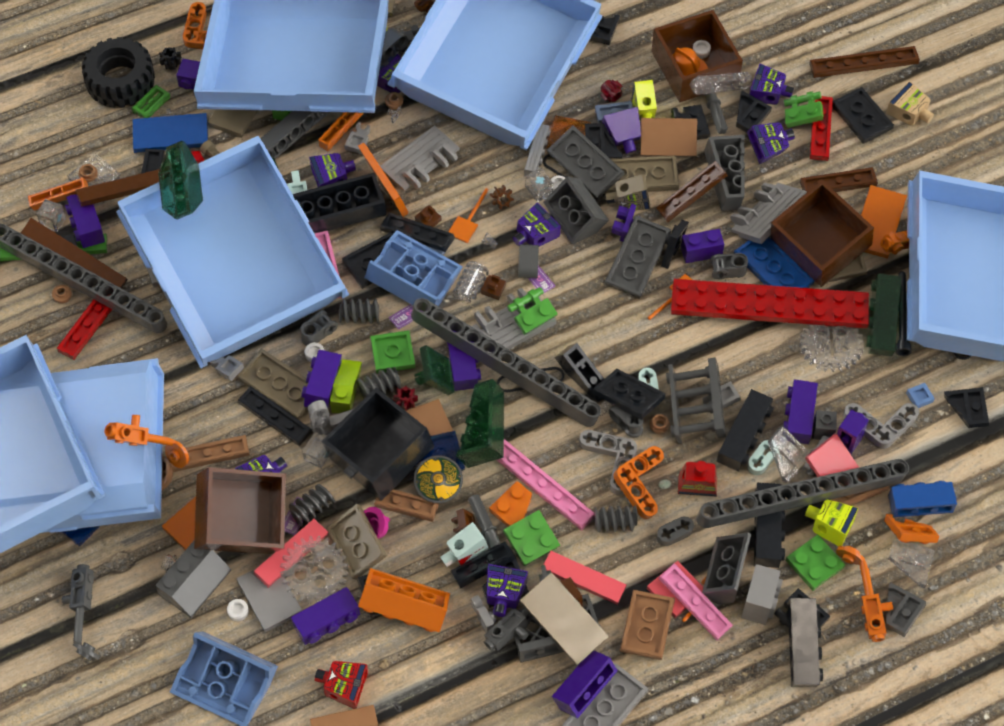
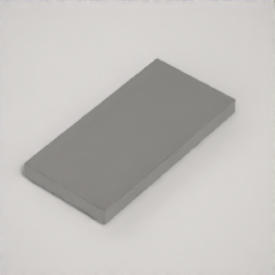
M614 663L618 670L617 673L578 719L570 715L562 726H620L645 696L649 688Z

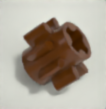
M416 0L414 5L420 12L426 11L428 13L435 0Z
M502 185L501 188L494 187V192L490 193V196L494 198L491 203L493 205L498 204L499 209H502V206L509 208L510 201H514V198L510 196L513 191L511 189L506 190L505 185Z

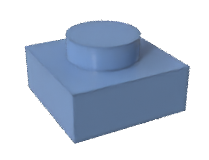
M925 383L910 388L906 392L910 401L918 408L933 403L935 399Z

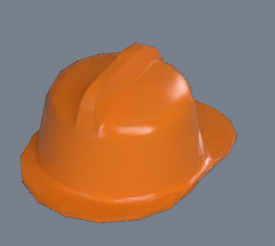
M677 47L675 53L672 54L684 77L708 69L707 64L691 48Z

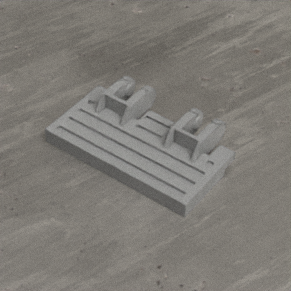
M434 125L380 167L388 179L403 191L410 188V184L419 189L421 183L415 176L417 175L424 182H428L430 180L428 173L438 166L435 161L442 165V167H448L449 162L443 155L445 154L452 161H456L458 158L456 152L460 150V147Z
M763 183L761 185L763 191L756 190L754 192V196L759 202L752 209L741 206L738 208L739 214L734 213L731 215V221L736 224L731 231L738 234L741 238L762 244L771 235V222L805 195L807 191L781 183L776 185Z
M523 288L517 290L520 298L527 295ZM512 293L507 295L509 303H513V300L516 299ZM531 301L524 305L526 310L534 306ZM487 306L484 308L485 313L491 321L487 323L482 314L477 311L474 313V316L482 330L477 324L471 327L510 350L555 325L556 319L554 317L524 335L514 320L515 316L519 315L517 309L515 312H510L506 307L495 314L491 307Z

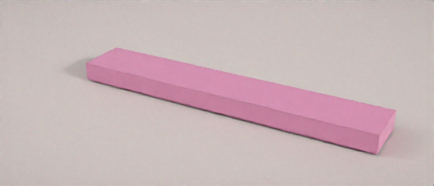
M505 439L491 452V456L581 531L595 518L594 512Z

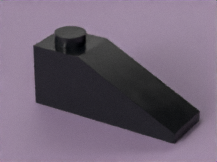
M578 343L568 346L554 357L565 373L596 402L602 400V398L593 394V388L603 381L604 378Z

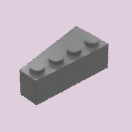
M745 135L709 137L704 150L708 166L716 161L728 175L714 186L721 211L738 210L745 197Z

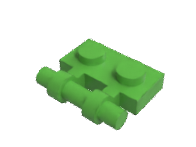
M813 91L807 92L806 95L798 97L794 95L784 100L785 107L792 106V108L785 109L787 128L824 120L823 105L821 101L815 102V100L822 98L820 91L815 93ZM808 102L806 105L799 106L800 103Z
M541 287L535 290L531 289L527 292V295L514 299L513 303L507 306L510 312L516 309L519 312V315L515 316L514 320L524 335L558 315L548 298L540 301L539 296L544 294ZM531 301L534 306L526 310L524 305Z

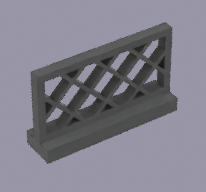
M589 594L582 595V601H586L587 604L585 610L590 613V616L599 625ZM531 614L526 617L528 625L530 622H533L540 626L536 633L526 629L528 625L523 628L529 633V636L533 637L531 641L521 644L520 637L518 635L514 636L520 663L564 652L551 637L544 638L539 635L543 628Z

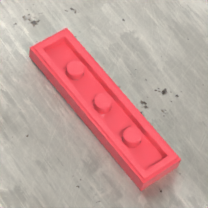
M313 519L284 544V549L275 552L255 569L254 575L269 588L328 536V531Z
M550 551L543 564L546 565L547 571L551 570L555 577L561 580L571 577L577 587L618 605L627 586L620 581L553 551Z

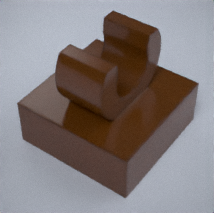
M428 205L415 216V221L434 227L442 221V216Z
M488 275L481 289V294L499 300L506 287V281L496 275Z
M464 508L457 510V517L451 519L453 523L459 525L453 529L455 533H459L472 522L475 524L474 514Z

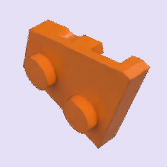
M516 481L489 507V511L509 527L526 517L532 493Z
M886 514L885 523L901 542L909 543L913 541L922 544L938 542L939 535L931 525L918 523L906 518L903 523L896 521L892 514Z

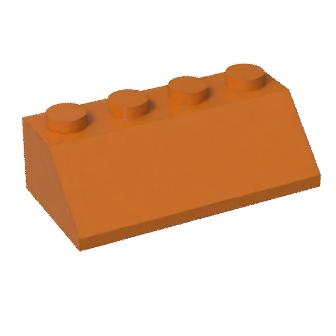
M370 568L358 607L369 613L376 612L388 619L395 618L407 625H417L423 627L426 631L440 633L447 612L450 593Z

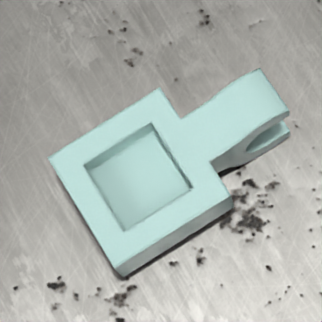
M299 170L291 171L293 183L287 184L291 193L295 194L306 191L307 184L306 181L300 182Z

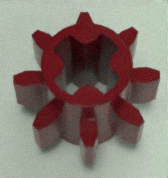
M607 80L601 85L602 94L600 96L605 101L616 102L622 96L621 88L623 86L618 81Z
M405 385L401 389L397 388V395H393V401L397 402L396 404L407 411L408 409L415 408L414 402H418V395H415V388L410 389Z

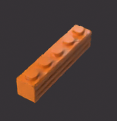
M343 112L318 139L319 146L329 152L364 113Z
M82 177L29 195V205L35 211L67 200V196L76 194V189L88 187V183Z

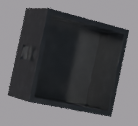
M377 388L322 440L330 459L344 470L343 473L350 479L354 478L380 501L435 447L427 427Z

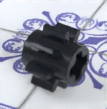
M175 47L165 48L163 52L159 53L160 65H165L166 70L176 69L181 64V52H176Z

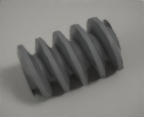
M343 298L339 307V322L341 323L344 317L346 323H349L351 318L354 323H357L359 318L362 323H365L367 318L370 323H373L374 318H376L379 324V304L377 299H374L373 304H370L369 299H366L365 304L362 303L361 299H358L357 304H355L353 298H351L349 304H347L346 299Z
M395 366L393 368L394 371L390 367L386 368V373L380 370L379 377L376 373L371 374V379L367 375L364 376V382L358 378L357 384L362 398L367 397L375 388L385 395L387 388L391 393L394 392V386L401 389L400 377Z
M320 484L315 485V490L310 489L309 495L305 493L302 495V499L297 498L295 500L296 505L293 503L289 504V510L293 519L301 527H303L302 520L307 523L310 522L308 515L316 518L315 510L323 513L322 505L328 509V501H331L333 504L336 503L332 494Z
M604 506L600 507L599 512L596 507L594 508L597 532H600L602 527L605 528L606 532H609L610 526H612L614 532H617L618 526L621 527L622 532H625L627 526L633 532L634 527L637 526L636 506H633L632 511L629 506H625L624 512L621 506H617L615 512L612 506H609L607 512Z

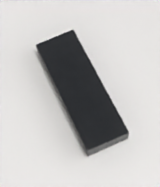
M506 541L452 569L451 573L461 589L487 575L488 564L504 566L516 558Z

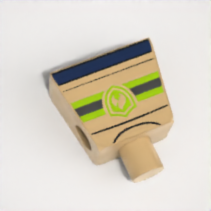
M910 81L889 102L886 114L909 125H914L919 119L929 123L934 117V114L928 110L930 98Z

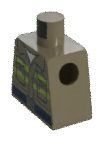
M645 174L617 181L615 183L616 192L606 193L607 204L619 203V206L630 208L632 203L637 205L635 211L651 209Z

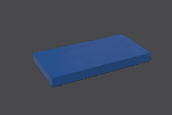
M207 113L133 119L134 153L145 152L146 149L174 150L198 148L208 140Z
M769 237L762 244L748 240L734 250V254L742 253L747 256V268L764 285L810 288L814 285L815 281Z

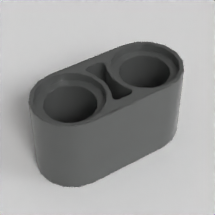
M520 244L518 278H538L539 245Z

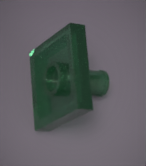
M427 345L421 347L420 354L423 371L414 374V377H417L414 378L418 385L426 383L446 395L455 393L449 358Z

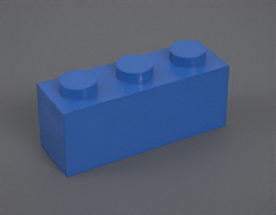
M936 481L929 484L918 482L914 485L897 484L891 487L888 494L893 518L953 513L957 505L952 482Z

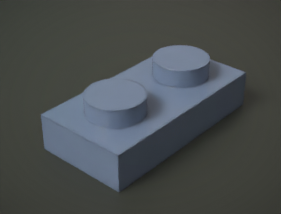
M632 102L596 105L597 122L602 123L604 115L633 108Z

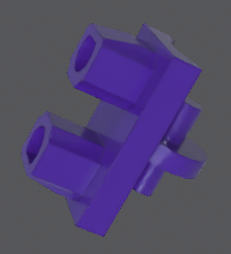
M631 203L630 208L619 206L616 218L625 220V223L615 220L611 231L621 236L619 241L624 242L631 227L637 206Z

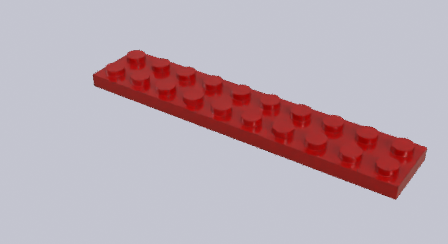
M674 279L671 314L868 329L869 292Z

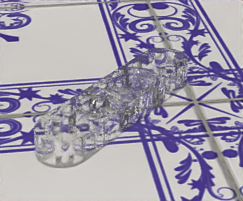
M749 72L701 76L692 80L690 87L696 95L744 90L752 86L754 79Z

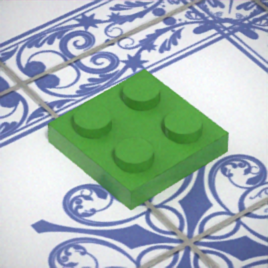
M409 330L370 336L376 374L380 370L386 372L388 367L394 371V366L397 371L415 368Z
M540 510L503 530L523 566L560 547L558 540Z
M818 534L787 556L785 560L812 591L845 567L843 561Z

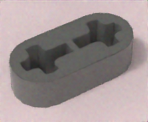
M683 516L661 526L657 532V541L663 546H670L689 537L694 528L692 519ZM681 524H683L684 526L688 525V530H685L684 528L680 529ZM663 532L670 534V538L662 537Z

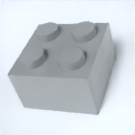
M756 564L741 618L766 625L768 618L772 619L783 581L779 579L781 571Z

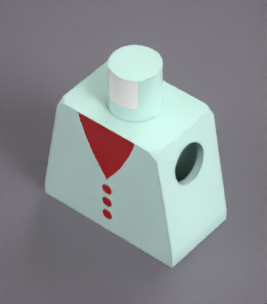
M472 522L447 541L450 550L440 556L446 567L456 561L462 565L490 549L485 538L474 522Z

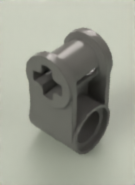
M716 254L710 258V263L713 265L712 277L714 279L740 278L747 273L748 258L745 254Z
M325 310L319 311L314 317L301 325L302 343L307 346L310 343L320 342L337 329L338 323L332 321L327 316Z
M615 405L608 410L612 420L628 436L637 438L642 435L643 419L641 420Z

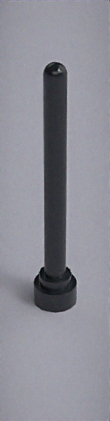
M900 271L898 273L899 340L895 345V353L899 356H908L912 353L911 343L907 340L906 273Z

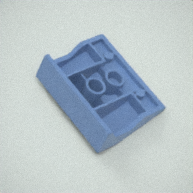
M397 230L386 242L376 260L369 262L365 279L414 305L417 299L425 298L439 306L460 274L463 266Z
M204 631L195 632L193 635L194 644L185 663L180 667L170 693L240 726H248L270 687L278 666Z

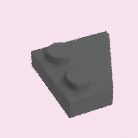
M890 582L888 602H892L893 610L887 611L886 628L905 637L925 608L926 601Z

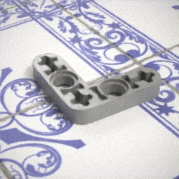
M319 400L311 403L308 406V412L314 436L316 438L327 436L352 410L329 417L325 401Z
M855 403L848 404L843 413L844 419L851 409L862 413L874 426L871 430L866 429L864 436L877 447L886 449L917 420L919 409L913 403H906L884 425ZM912 411L913 414L908 415L905 420L904 416L906 412ZM898 422L902 425V428L896 430L892 427L891 423ZM881 437H887V440H880Z
M593 430L583 431L579 440L581 448L616 457L610 480V490L616 495L624 494L620 488L616 487L617 483L614 480L613 474L618 469L620 463H626L636 456V442L628 438ZM587 437L591 438L590 443H586ZM597 439H600L599 446H596ZM611 441L614 446L607 449L603 446V442ZM627 446H630L631 450H629L628 457L624 456ZM623 473L621 474V476L626 477L627 474Z

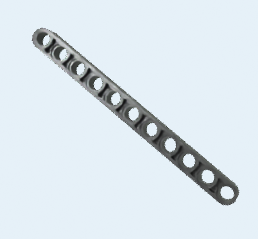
M390 28L385 33L380 66L389 61L387 59L391 56L394 57L400 53L408 44V37L395 28ZM292 111L260 139L273 161L330 112Z
M0 224V248L154 333H161L166 330L167 322L160 309L7 225Z
M419 298L414 302L411 312V318L414 322L586 427L596 424L601 413V408L596 402L429 300Z
M895 459L707 502L701 506L696 520L701 527L711 528L823 502L827 499H836L901 483L909 472V465L902 459ZM743 504L748 505L750 508H745ZM724 509H728L731 513L725 512ZM704 513L709 514L711 517H706Z

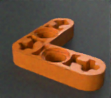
M202 2L193 3L188 12L183 32V41L188 48H204L207 31H203L207 11L205 4ZM194 22L199 23L197 27H191L190 25Z
M652 446L627 461L613 474L615 482L631 505L637 507V513L643 519L652 518L658 511L655 500L638 478L663 461L664 453L657 446ZM655 454L657 456L648 462L647 458ZM635 461L642 463L643 470H638L635 467ZM626 473L627 476L622 477L621 474ZM632 487H635L640 491L639 497H636L632 494ZM649 506L651 510L645 511L644 508Z

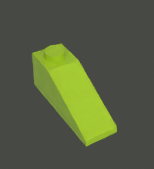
M342 359L330 398L331 413L340 414L353 409L358 386L357 379L360 376L362 362Z

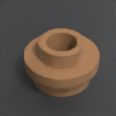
M391 92L386 95L385 104L392 110L399 109L403 104V96L400 93Z
M85 164L79 170V178L83 177L87 182L94 181L98 176L97 169L91 164Z
M58 285L52 291L53 299L61 304L67 303L72 296V291L67 285Z
M657 414L650 420V428L657 434L667 432L670 427L669 419L663 414ZM661 423L663 426L659 427L656 424Z

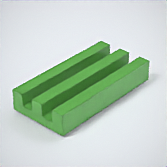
M155 85L132 107V112L138 113L140 117L150 118L170 98V93Z

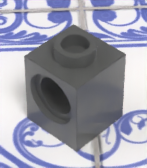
M816 410L813 420V439L820 440L822 436L830 438L836 433L837 412Z

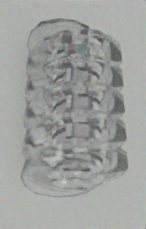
M475 261L467 263L456 284V288L453 290V296L465 304H470L471 300H476L477 294L480 293V288L489 274L488 268Z

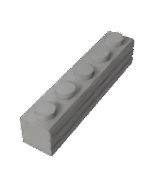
M541 124L533 139L524 169V176L536 179V175L540 172L539 165H542L543 162L542 156L545 155V146L547 147L548 145L547 138L551 135L549 125Z

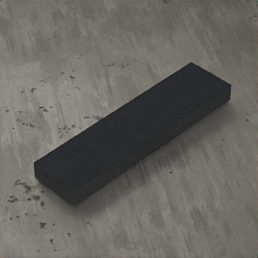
M390 212L380 225V229L384 232H392L394 234L398 230L423 245L444 252L447 251L455 239L452 233Z
M251 386L238 399L240 405L298 446L312 433L310 427Z

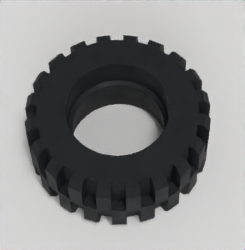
M117 37V39L108 38L107 41L98 42L96 47H91L89 53H86L81 67L87 91L95 101H99L104 106L108 104L112 108H115V106L124 108L125 105H135V102L142 99L154 86L155 73L151 56L141 43L133 42V39H123V37ZM117 67L133 69L129 74L120 78L104 76L108 71Z

